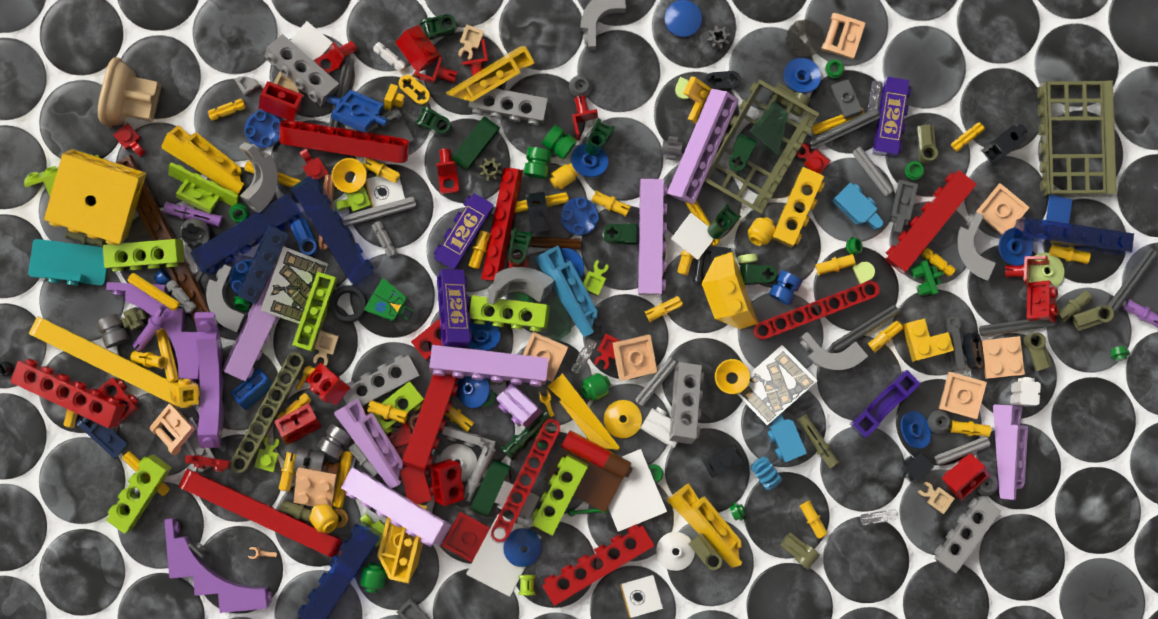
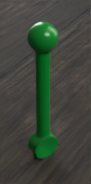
M608 508L606 512H603L599 509H587L577 511L570 509L568 511V515L570 517H573L576 514L602 512L603 514H605L608 512Z

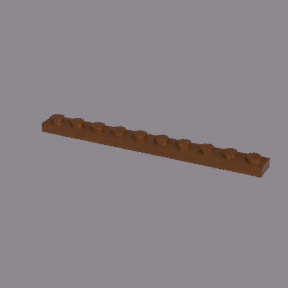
M128 155L116 162L139 170L132 155ZM144 181L136 210L152 241L175 239L146 181ZM163 250L160 251L161 258L164 257ZM184 258L185 262L178 263V267L166 268L172 280H175L179 285L178 288L181 287L190 298V302L192 301L196 305V309L190 313L194 320L195 313L210 312L207 300Z

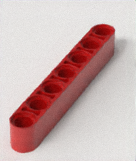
M284 120L279 124V142L284 145L396 163L408 161L409 141L404 138L292 120Z
M867 281L762 321L753 328V335L758 340H765L876 297L879 293V286L874 281ZM866 286L873 288L874 292L872 295L866 294ZM848 292L855 294V302H850L847 299ZM830 299H835L838 302L837 309L830 307ZM812 306L820 308L819 316L812 314ZM798 312L802 315V322L798 323L794 320V313ZM777 319H781L784 321V329H778L776 327L775 323ZM759 326H764L767 329L766 336L758 334Z
M548 419L543 424L491 530V538L495 543H503L507 540L560 431V424L555 419ZM553 424L557 431L552 434L548 433L546 426ZM539 442H546L548 449L545 451L539 450L537 447ZM537 459L540 465L537 468H531L529 461ZM521 477H529L531 484L523 486L520 483ZM520 494L523 499L522 502L514 503L511 499L512 495ZM504 512H512L514 515L513 520L505 521L503 519ZM495 530H504L505 537L497 539L494 536Z

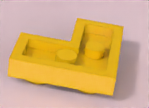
M690 77L683 94L695 102L688 120L696 125L712 88L698 78Z

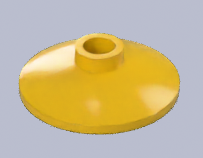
M627 400L613 402L608 406L604 414V425L607 431L617 438L633 436L638 432L642 424V415L639 408ZM620 416H626L627 421L625 423L620 422Z

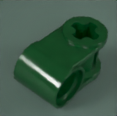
M450 14L429 17L419 21L423 32L429 40L451 35L457 30V23ZM446 21L453 22L450 28H444L443 24Z
M422 106L421 109L423 111L414 124L442 137L450 135L452 125L449 119L428 107ZM447 123L448 126L445 130H439V124Z
M598 118L585 145L586 152L592 156L599 155L606 142L609 141L615 126H609Z
M739 134L729 159V166L732 171L741 172L745 169L756 147V140ZM739 158L741 159V163L743 165H738V167L736 168L734 167V163L732 161H737V159Z
M726 204L708 226V234L714 239H720L742 216L735 214L729 208V205Z
M609 224L604 228L603 239L610 244L637 245L639 244V224ZM610 230L616 233L613 238H610V234H607Z
M517 228L513 229L509 261L515 267L522 266L526 261L533 234L531 231L528 233L518 231ZM514 253H521L523 257L520 260H515L512 255Z
M740 265V273L745 285L771 284L777 276L776 269L770 265ZM766 270L773 274L769 280L766 279V276H763Z

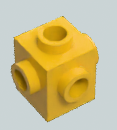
M179 379L177 383H172L170 398L180 408H188L191 405L199 404L200 390L197 384L190 381V379Z

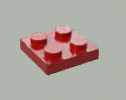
M460 511L441 546L473 562L490 527Z

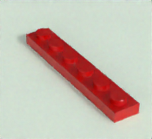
M516 168L503 169L490 232L491 236L481 276L483 280L494 281L495 275L503 270L523 170Z

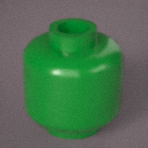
M595 373L583 380L581 391L587 400L597 401L608 395L611 384L607 376Z
M368 563V566L363 567L360 584L366 588L367 592L377 593L378 590L385 587L387 573L383 566L377 563Z

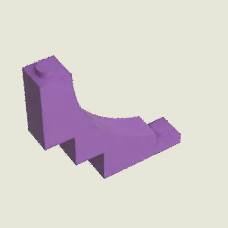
M107 282L106 290L111 291L112 295L124 296V292H126V302L142 308L152 316L163 305L131 283ZM152 284L164 293H169L165 285ZM184 309L171 310L170 315L164 321L163 328L175 349L178 361V378L190 379V381L196 383V380H200L196 342L197 332H185L186 312Z
M198 312L194 316L197 328L196 342L200 375V410L197 436L200 448L220 447L225 414L222 402L224 379L221 370L224 352L215 312Z
M176 518L164 520L169 578L193 576L195 596L218 593L220 613L266 609L270 606L269 603H272V592L268 591V587L241 585L220 576L205 564L199 555L188 546L191 543L188 536L178 537L180 523L176 521Z

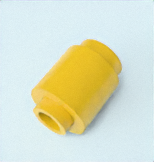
M569 163L552 172L549 180L555 189L558 187L561 190L575 181L579 174L575 171L572 164Z

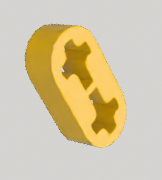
M404 75L400 78L399 87L411 100L420 106L429 103V91L414 77ZM411 80V85L414 89L404 88L403 82ZM418 91L420 94L426 93V99L418 100L419 97L415 92Z

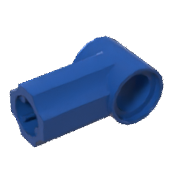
M306 219L294 221L290 224V227L298 242L300 251L307 256L315 257L319 252V248ZM313 244L314 248L312 251L306 252L305 246Z

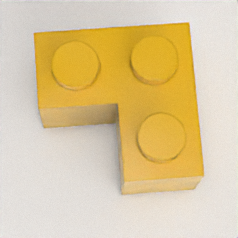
M925 318L902 325L912 362L954 351L949 332L930 337Z

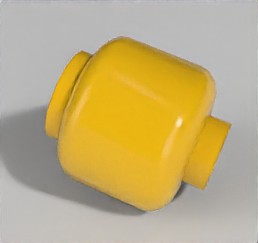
M767 217L756 218L748 229L749 240L757 246L769 244L776 229L773 221Z
M318 504L313 507L309 520L318 532L330 533L337 527L339 517L330 505Z

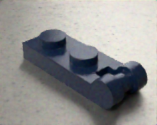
M85 417L79 419L76 424L114 459L129 445L112 428H107L96 422L92 427H89L90 419Z

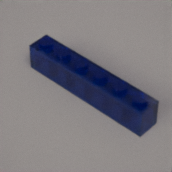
M308 176L290 187V190L346 277L354 286L372 275L373 272L371 270L374 268L368 259L364 260L361 253H363V250L359 244H354L351 240L353 235L347 226L344 228L340 223L342 218L338 211L333 212L329 206L332 202L327 194L322 195L319 189L322 187L318 180Z
M287 193L266 206L260 213H254L196 248L190 254L202 273L212 274L219 269L218 266L221 264H229L235 260L234 256L239 253L245 254L252 249L251 246L256 243L259 245L269 224L284 230V226L287 224H292L294 221L301 219L300 216L303 213L292 195Z
M1023 217L1016 220L1014 239L1123 255L1132 252L1134 233Z
M364 521L359 525L355 524L350 532L352 537L349 541L345 540L339 549L342 552L338 557L334 556L329 566L331 569L328 573L324 572L318 580L321 584L317 590L314 588L307 597L310 601L307 605L303 604L297 612L299 615L298 619H327L379 541L382 533Z

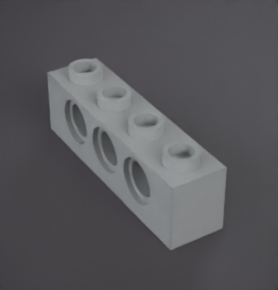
M280 35L267 46L264 56L271 65H275L283 76L291 79L295 86L303 90L313 102L322 106L330 94L333 96L336 93L339 83L285 35Z
M494 88L473 102L469 101L468 107L469 110H472L473 114L483 115V113H488L493 118L501 119L504 116L509 117L510 121L520 122L525 120L530 125L539 126V123L544 124L548 98ZM488 98L495 101L490 107L484 104V101ZM506 102H511L513 104V108L510 110H505L503 108V104ZM523 106H530L532 111L528 114L521 111Z
M402 354L394 359V363L390 365L385 363L379 366L377 372L373 374L368 372L360 376V381L347 383L351 388L343 397L346 404L358 398L363 407L369 404L371 400L375 401L402 387L409 381L411 382L421 377L410 355L405 356V354ZM394 368L402 370V375L399 378L392 376ZM377 377L384 378L385 383L382 387H376L375 379ZM363 385L366 386L367 394L359 396L358 388Z
M679 362L675 367L669 441L692 444L696 438H699L700 427H697V423L701 417L699 402H701L703 395L702 390H700V384L703 383L704 372H701L702 365ZM685 382H689L692 388H688ZM683 400L689 401L691 406H686ZM682 418L687 419L690 425L684 424Z
M978 496L971 500L967 513H963L958 518L957 523L959 524L955 529H951L945 537L947 539L943 545L940 544L934 552L936 556L933 559L952 573L958 572L1001 512L1000 509L984 497ZM977 512L981 516L979 523L973 521V515ZM965 528L970 532L967 539L962 537V531ZM953 544H957L959 550L953 555L950 548Z

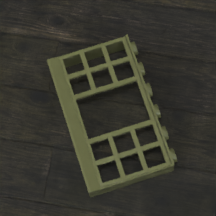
M759 80L758 83L753 82L748 92L751 93L749 99L744 98L739 107L742 111L739 116L734 115L729 125L732 126L730 132L724 133L721 140L723 144L717 150L704 182L762 214L820 113ZM762 87L774 93L768 106L755 99ZM777 96L790 102L784 115L771 109ZM753 103L765 109L759 122L746 115ZM793 105L806 112L799 124L787 118ZM768 112L781 118L774 131L762 124ZM743 119L788 143L771 173L748 161L747 165L753 168L746 180L736 175L734 171H729L718 164L724 152L732 154L733 151L727 149ZM784 121L797 127L790 140L778 134ZM737 159V161L734 163V167L737 168L741 159ZM715 168L728 174L722 186L709 180ZM756 170L768 176L762 189L749 182ZM731 176L744 183L737 195L725 189ZM747 185L759 192L753 204L741 198Z
M1044 81L1037 89V97L1040 98L1038 116L1041 117V124L1038 127V133L1041 135L1039 154H1042V162L1039 165L1040 173H1042L1040 191L1043 192V197H1049L1050 195L1060 197H1102L1117 194L1113 81ZM1064 88V99H1051V89ZM1069 88H1082V99H1069ZM1087 88H1100V98L1087 99ZM1051 103H1064L1065 117H1051ZM1069 103H1082L1083 116L1069 117ZM1087 103H1100L1101 116H1087ZM1051 121H1101L1102 154H1052ZM1071 158H1084L1085 172H1071ZM1089 158H1102L1103 172H1089ZM1053 159H1066V172H1053ZM1067 176V190H1054L1053 177ZM1071 176H1085V190H1072ZM1089 176H1103V190H1090Z

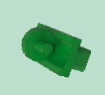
M927 260L920 262L918 266L910 270L913 279L923 277L924 284L916 286L919 296L928 294L931 296L939 293L936 285L942 284L940 276L945 275L944 271L938 272L936 266L929 267Z

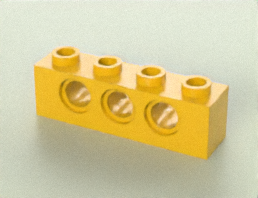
M805 167L800 170L775 227L776 229L772 236L773 240L791 248L794 244L798 245L802 237L800 230L802 226L806 227L810 218L807 214L810 209H814L817 203V199L814 198L817 192L821 193L824 187L823 175ZM802 187H809L811 195H804ZM795 204H801L804 211L802 213L796 212L794 209ZM788 221H793L796 224L795 230L788 229Z

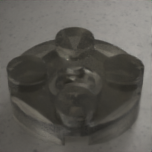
M798 20L790 26L786 33V45L794 56L809 58L820 51L824 42L823 30L813 21ZM804 34L810 39L805 44L802 43V39H799Z

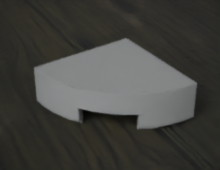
M240 76L234 79L245 96L261 86L257 80L250 77Z

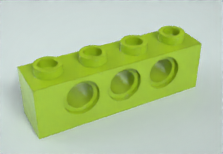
M183 239L103 245L104 268H112V272L124 271V267H130V270H141L142 266L148 265V269L160 268V264H166V267H178V263L185 262ZM161 250L164 251V257L162 259L160 257ZM143 251L146 253L145 260L142 259ZM125 253L128 255L127 261L124 260Z
M317 272L292 345L314 352L319 332L323 327L330 306L331 296L338 283L336 277Z
M473 295L471 297L469 313L470 319L474 320V324L485 325V322H493L492 326L504 327V324H509L511 328L520 330L525 326L530 327V331L536 332L547 329L550 306L546 304L500 299L494 305H491L487 302L488 297ZM493 307L495 312L493 316L488 317L486 314L487 309ZM512 309V318L506 319V311ZM531 312L532 319L525 322L524 314Z
M409 381L381 404L393 405V408L410 413L412 410L416 412L422 407L424 397L412 382ZM401 399H407L409 402L408 407L404 410L400 409L398 405ZM373 413L386 435L394 430L392 428L393 425L397 422L399 424L402 423L393 419L390 422H386L383 416Z
M154 454L144 457L138 465L140 468L137 473H133L129 478L128 482L130 484L127 489L124 488L120 492L118 503L114 504L108 511L109 517L106 521L124 534L132 531L172 469L170 465ZM145 473L150 475V482L146 480ZM135 489L140 491V497L136 496ZM125 504L130 507V513L126 512Z
M570 454L566 458L562 456L557 466L560 468L558 475L553 474L549 485H551L549 492L545 491L540 499V502L543 503L541 508H536L531 517L534 519L533 526L553 536L589 464ZM564 472H570L573 476V479L571 481H565L562 477V474ZM561 489L564 496L562 498L555 497L554 490ZM545 507H553L555 514L548 515L545 512Z

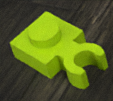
M596 260L593 266L594 273L588 271L583 282L587 292L597 297L606 280L601 275L605 274L608 270L607 264L604 269L600 270L597 267L598 260Z
M266 436L264 439L266 448L259 449L254 467L274 472L279 453L274 452V450L279 446L280 439H276L275 444L270 445V437Z

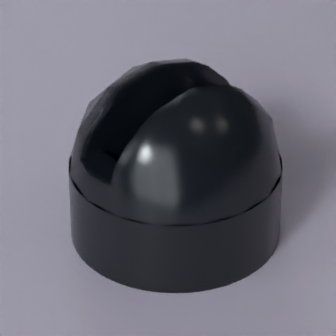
M1 361L0 376H10L13 372V365L10 362ZM2 364H3V367H4L6 373H3V370H2V368H1V365H2Z

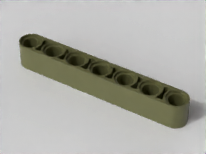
M294 352L287 356L231 460L230 466L234 472H247L253 464L259 449L264 443V439L268 436L274 421L280 414L306 365V359L302 354ZM298 356L301 359V363L299 366L294 367L292 359ZM286 373H289L292 378L288 384H285L282 380ZM277 390L282 392V398L279 401L273 398V394ZM268 407L273 410V415L270 418H266L264 415V411ZM259 424L264 428L261 435L255 433V427ZM250 441L254 444L252 452L246 450V444ZM239 459H243L245 462V467L241 470L236 466Z

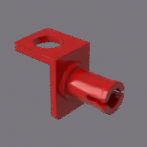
M481 39L484 58L462 62V65L471 67L472 76L483 70V62L488 61L484 39Z
M352 41L339 48L334 42L331 44L329 52L314 59V62L321 67L320 62L322 60L330 61L331 67L329 69L322 68L329 74L340 68L344 58L357 52V48Z
M439 57L432 77L414 71L412 77L431 84L438 77L454 83L457 71L442 67V64H440L442 57Z
M583 95L581 96L582 103H580L579 96L574 98L578 113L572 115V121L577 141L580 140L577 123L598 118L597 109L589 111L586 96Z
M448 148L439 150L440 163H436L440 193L459 192L455 161L451 159V150ZM446 180H452L454 186L452 188H445L443 183Z
M1025 256L1023 265H1006L1005 276L1006 278L1023 277L1025 285L1029 286L1030 265H1050V261L1047 256Z

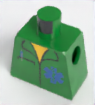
M384 278L380 281L364 309L368 313L393 322L396 321L398 316L409 320L414 311L405 306L408 298Z

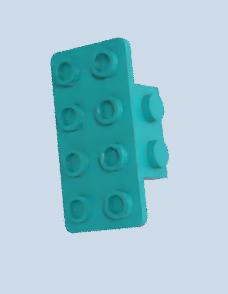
M41 239L33 241L28 271L30 277L47 279V282L59 284V281H67L66 284L78 286V283L99 286L105 284L107 268H104L103 247Z

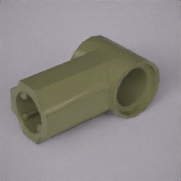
M780 83L775 87L808 106L810 99L806 95L794 92ZM779 96L775 100L787 108L790 102ZM795 105L790 110V113L801 117L804 110Z
M922 125L916 128L919 149L918 160L923 165H929L938 155V149L935 144L934 125ZM924 151H929L932 154V158L925 157Z
M1108 305L1097 306L1096 308L1072 315L1073 323L1077 331H1081L1111 321L1114 311ZM1101 309H1104L1107 312V316L1105 319H1102L1099 316V312Z
M1039 332L1026 334L1023 343L1028 348L1035 371L1052 366L1045 345V336ZM1033 336L1038 339L1036 346L1031 343Z
M791 532L780 543V546L793 555L795 560L807 570L811 568L820 556L816 550L808 544H804Z
M702 533L688 543L708 569L717 570L721 567V556ZM710 556L718 558L717 566H709L708 558Z

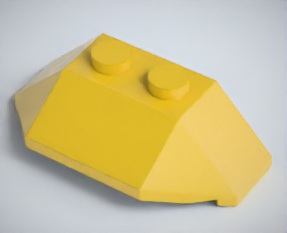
M730 252L715 257L702 281V286L714 319L738 329L758 324L734 253Z
M419 505L426 510L428 509L427 506ZM387 517L377 556L389 579L409 583L419 563L423 546L422 538L418 535L414 537L406 532L407 528L395 526L391 523L392 519Z

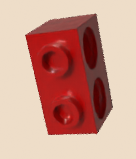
M440 318L411 341L426 361L431 359V351H423L422 345L425 342L442 346V340L437 337L438 331L441 330Z
M321 362L306 379L311 385L310 390L319 395L318 397L328 404L330 401L335 406L351 388Z
M113 377L99 387L98 390L108 397L111 396L109 393L110 388L115 386L117 393L113 397L118 398L120 403L124 401L128 403L129 408L123 412L120 423H122L140 409L137 405L139 401L133 394L130 395L126 390L128 386L122 379Z
M309 403L274 421L287 445L321 428Z
M447 459L432 464L430 471L434 501L447 506L464 500L463 492L465 489L462 483L460 463Z

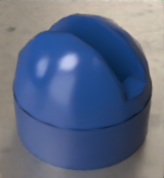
M160 269L154 275V280L156 284L166 285L171 281V277L164 269Z

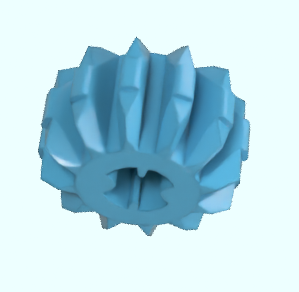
M763 456L751 465L752 471L765 489L775 488L782 481L781 476L767 457Z

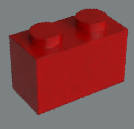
M419 25L405 30L395 42L416 72L429 68L440 56V53Z
M267 81L260 94L258 109L286 120L295 121L301 110L303 95Z
M969 453L955 467L948 470L942 477V480L946 487L962 501L990 477L986 466Z
M405 467L400 470L405 493L409 500L416 504L433 500L432 484L429 485L427 477H430L428 467H426L425 472L411 467Z

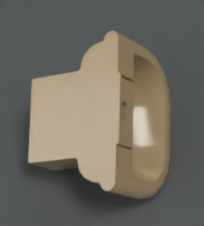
M114 57L107 66L98 102L99 121L107 128H112L113 125H122L127 117L153 122L161 85L156 81L137 78L135 72L121 58Z

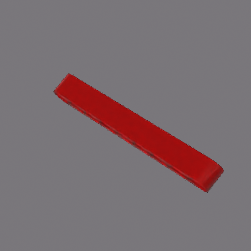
M186 469L178 487L329 557L335 558L343 541L330 533H320L314 526L304 521L295 519L291 515L193 470Z

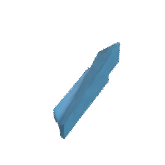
M558 245L535 257L534 260L541 271L555 280L553 290L584 337L592 334L594 331L592 330L593 321L597 317L598 311L571 260L566 263L564 262Z

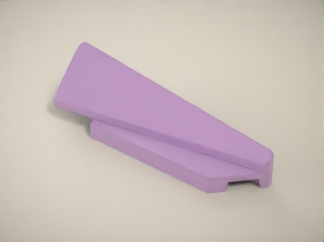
M358 398L335 411L334 415L388 487L394 488L400 485L399 471L403 466L402 459L373 413L366 416Z
M993 405L999 494L1001 499L1015 500L1016 490L1023 488L1025 484L1028 426L1020 425L1023 406Z

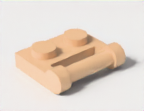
M832 13V22L821 50L853 60L865 22ZM843 23L844 28L838 46H834L832 44L838 25Z
M171 403L168 404L150 426L151 432L158 435L172 455L180 452L181 446L196 430L177 407ZM163 425L176 438L174 441L165 433Z

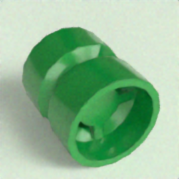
M556 124L548 132L541 144L549 150H555L554 154L564 160L576 145L577 140L570 134L565 135V130Z
M528 147L526 154L528 162L525 163L523 174L533 178L547 179L549 173L547 163H550L552 151L538 147Z

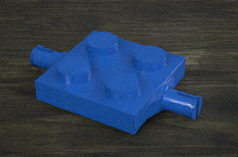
M350 90L340 99L331 94L327 98V102L336 105V108L331 113V119L365 133L371 124L375 122L386 126L388 123V119L379 116L384 109L383 103Z

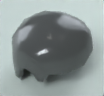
M189 219L181 225L180 237L185 243L191 244L194 247L198 244L205 246L210 240L209 227L201 219Z

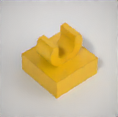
M390 85L384 98V109L391 111L393 104L396 107L402 108L405 95L398 93V86Z

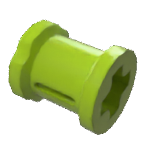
M519 575L521 580L518 595H536L534 591L536 575Z

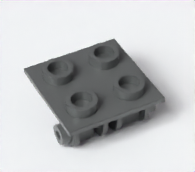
M397 107L380 115L388 119L386 126L375 122L367 130V133L404 138L409 143L414 141Z

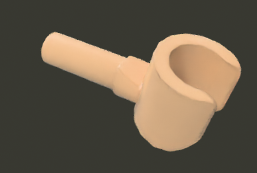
M258 547L249 548L256 551L255 556H248L251 559H257L260 556L277 557L276 552L261 551Z

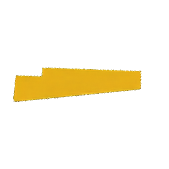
M520 46L446 93L449 96L473 102L520 74V69L530 66L535 62L526 46Z
M178 125L167 133L161 146L163 150L227 190H232L237 195L240 193L244 186L240 178V166L197 132L190 136Z
M563 374L547 386L561 399L559 401L590 441L606 449H620Z
M688 483L667 499V502L699 535L702 533L730 567L734 568L742 564V561L739 559L741 540L705 496L698 499Z

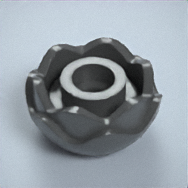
M576 75L569 82L570 93L574 97L579 96L581 98L582 95L587 97L592 92V82L585 75Z
M936 410L929 416L927 424L933 433L944 434L951 427V418L945 411Z
M990 472V477L975 489L982 496H990L997 491L998 480Z

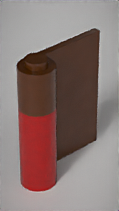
M569 430L544 481L549 483L553 474L558 475L560 468L557 466L562 456L566 458L570 454L589 464L573 496L606 512L623 478H628L631 474L633 467L630 465L632 462ZM564 472L562 474V477L565 481H571L573 479V476L570 472Z

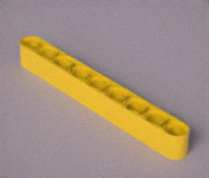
M37 316L29 332L30 335L178 406L170 398L172 383H168L167 378Z

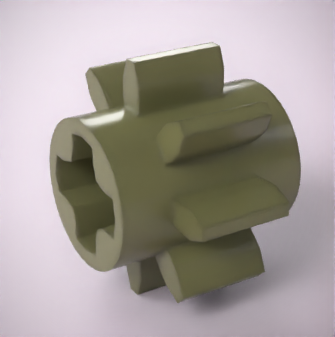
M485 158V164L479 165V168L484 170L480 173V176L485 175L487 182L490 178H494L497 181V174L502 175V171L498 170L502 166L501 163L496 164L495 158L492 161H488ZM493 166L495 172L492 171L491 174H488L486 168Z
M137 307L123 313L125 318H122L121 321L124 327H130L131 331L145 325L143 320H146L147 317L144 311H138Z

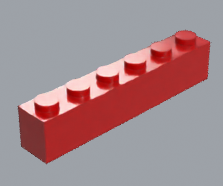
M960 170L955 173L951 172L944 180L947 182L943 188L940 186L934 192L933 196L935 198L932 202L927 201L921 208L923 213L919 217L916 215L909 223L911 225L910 229L907 232L904 230L897 238L899 240L897 245L894 246L892 244L885 254L888 256L884 260L901 274L908 270L977 185Z
M451 374L432 376L402 460L404 466L425 472L426 467H431L434 458L431 456L432 450L438 447L440 438H437L438 433L444 430L446 420H443L445 413L449 414L452 407V402H450L451 396L456 395L459 386L456 384L458 378L452 377Z

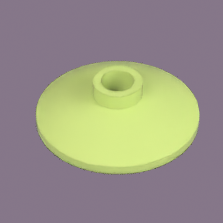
M1050 253L1035 255L1047 256L1050 265H1030V283L1050 280L1057 287L1064 278V266L1058 257L1049 256ZM1045 267L1049 268V274L1044 272Z

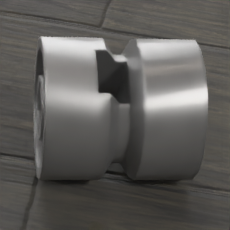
M120 314L104 317L95 323L99 333L104 334L102 338L105 348L120 345L130 339L125 328H121L123 323Z
M331 423L326 431L327 437H322L317 447L332 457L339 459L344 451L343 445H348L352 437L348 432Z
M299 447L295 458L294 471L297 472L298 467L322 471L327 453L319 450L311 452L308 448ZM308 458H311L310 464L308 465L307 460Z

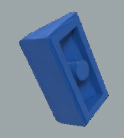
M1054 195L1049 196L1045 233L1053 236H1067L1072 199Z
M259 367L250 378H247L246 381H243L230 393L237 403L247 410L269 391L273 382Z

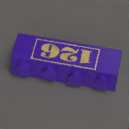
M888 76L884 79L879 107L881 117L877 120L872 154L895 158L898 153H901L903 142L900 141L901 134H904L906 127L903 119L904 116H907L909 108L906 100L911 94L910 80Z
M475 193L472 197H467L463 204L466 206L463 212H458L454 219L455 225L452 229L449 228L443 237L445 238L442 245L439 244L434 251V255H436L434 259L449 269L456 270L494 209V204Z
M441 269L436 277L442 346L465 349L472 340V332L469 331L470 313L467 312L469 296L466 295L467 277L464 276V270Z

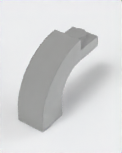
M592 0L587 5L581 18L580 32H588L584 33V45H588V51L596 50V25L598 21L607 14L625 13V0Z
M244 142L239 148L252 163L254 178L251 185L240 197L252 210L260 213L270 203L276 191L278 182L277 168L269 153L261 151L255 144L251 145Z
M975 212L974 215L970 214L966 225L969 226L968 229L960 226L957 235V248L965 266L976 276L988 281L996 263L981 256L975 249L974 236L983 218L982 214Z
M224 264L223 268H220L217 272V282L209 279L206 291L207 304L210 312H215L216 320L221 325L239 333L247 316L233 310L227 303L226 289L229 284V274L232 267Z
M507 268L495 275L494 282L488 288L487 302L494 305L503 296L512 292L527 294L541 302L551 294L555 280L545 273L532 268Z
M808 332L799 338L801 346L806 351L810 350L811 352L806 358L812 364L824 370H846L858 365L868 357L856 341L840 353H829L823 350Z

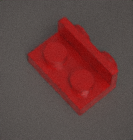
M1050 280L1031 282L1027 286V319L1029 321L1048 319L1050 322H1056V316L1058 315V307L1056 305L1058 289Z

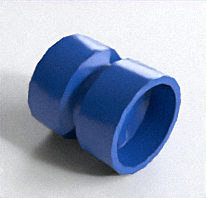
M781 270L776 278L777 284L772 286L768 294L777 301L790 306L795 297L794 292L799 290L803 281L793 274Z

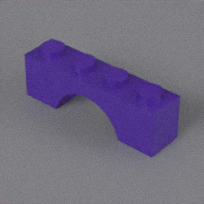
M908 370L902 371L849 425L862 438H867L880 425L882 420L921 383Z

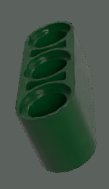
M484 116L455 152L452 160L468 171L496 136L500 127Z
M493 458L470 510L488 518L511 466Z

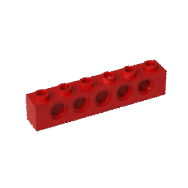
M27 358L17 362L10 381L11 383L107 428L118 427L126 406L120 403L118 398L107 397L98 389H89L86 387L87 384L80 381L74 382L66 374H57L51 367H42L38 365L36 360Z
M636 524L627 529L628 534L623 537L621 534L611 539L612 543L608 546L600 545L594 549L595 553L591 556L585 554L577 559L579 563L571 566L569 564L562 568V573L556 577L552 574L545 578V583L542 586L553 605L559 604L655 546L643 525L638 526ZM629 538H633L636 541V546L633 549H628L625 546V542ZM612 548H617L620 552L619 557L616 559H611L608 555L609 550ZM595 558H600L603 561V565L599 569L592 567V561ZM579 568H583L586 571V576L583 579H578L575 576V571ZM562 578H566L570 582L569 587L566 589H562L558 585L559 580Z

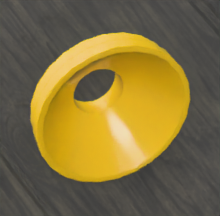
M342 159L333 168L332 181L342 192H357L366 183V169L356 159ZM349 172L356 174V180L352 183H348L345 180V175Z
M736 359L722 362L715 372V382L718 388L727 394L742 392L750 381V373L747 366ZM729 373H735L738 381L730 384L727 382L726 376Z

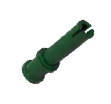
M543 410L528 428H525L519 435H514L513 439L500 449L513 460L514 456L521 449L526 448V443L541 430L545 421L552 419L551 416Z

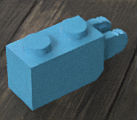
M850 182L832 202L856 225L866 223L871 229L878 230L884 222L875 212L877 210L875 207L876 203L870 197L866 198L862 194V189L857 184Z
M779 414L771 422L772 426L768 427L770 431L767 434L770 441L776 444L777 449H775V453L778 459L788 462L807 454L794 422L789 419L784 420L782 414Z

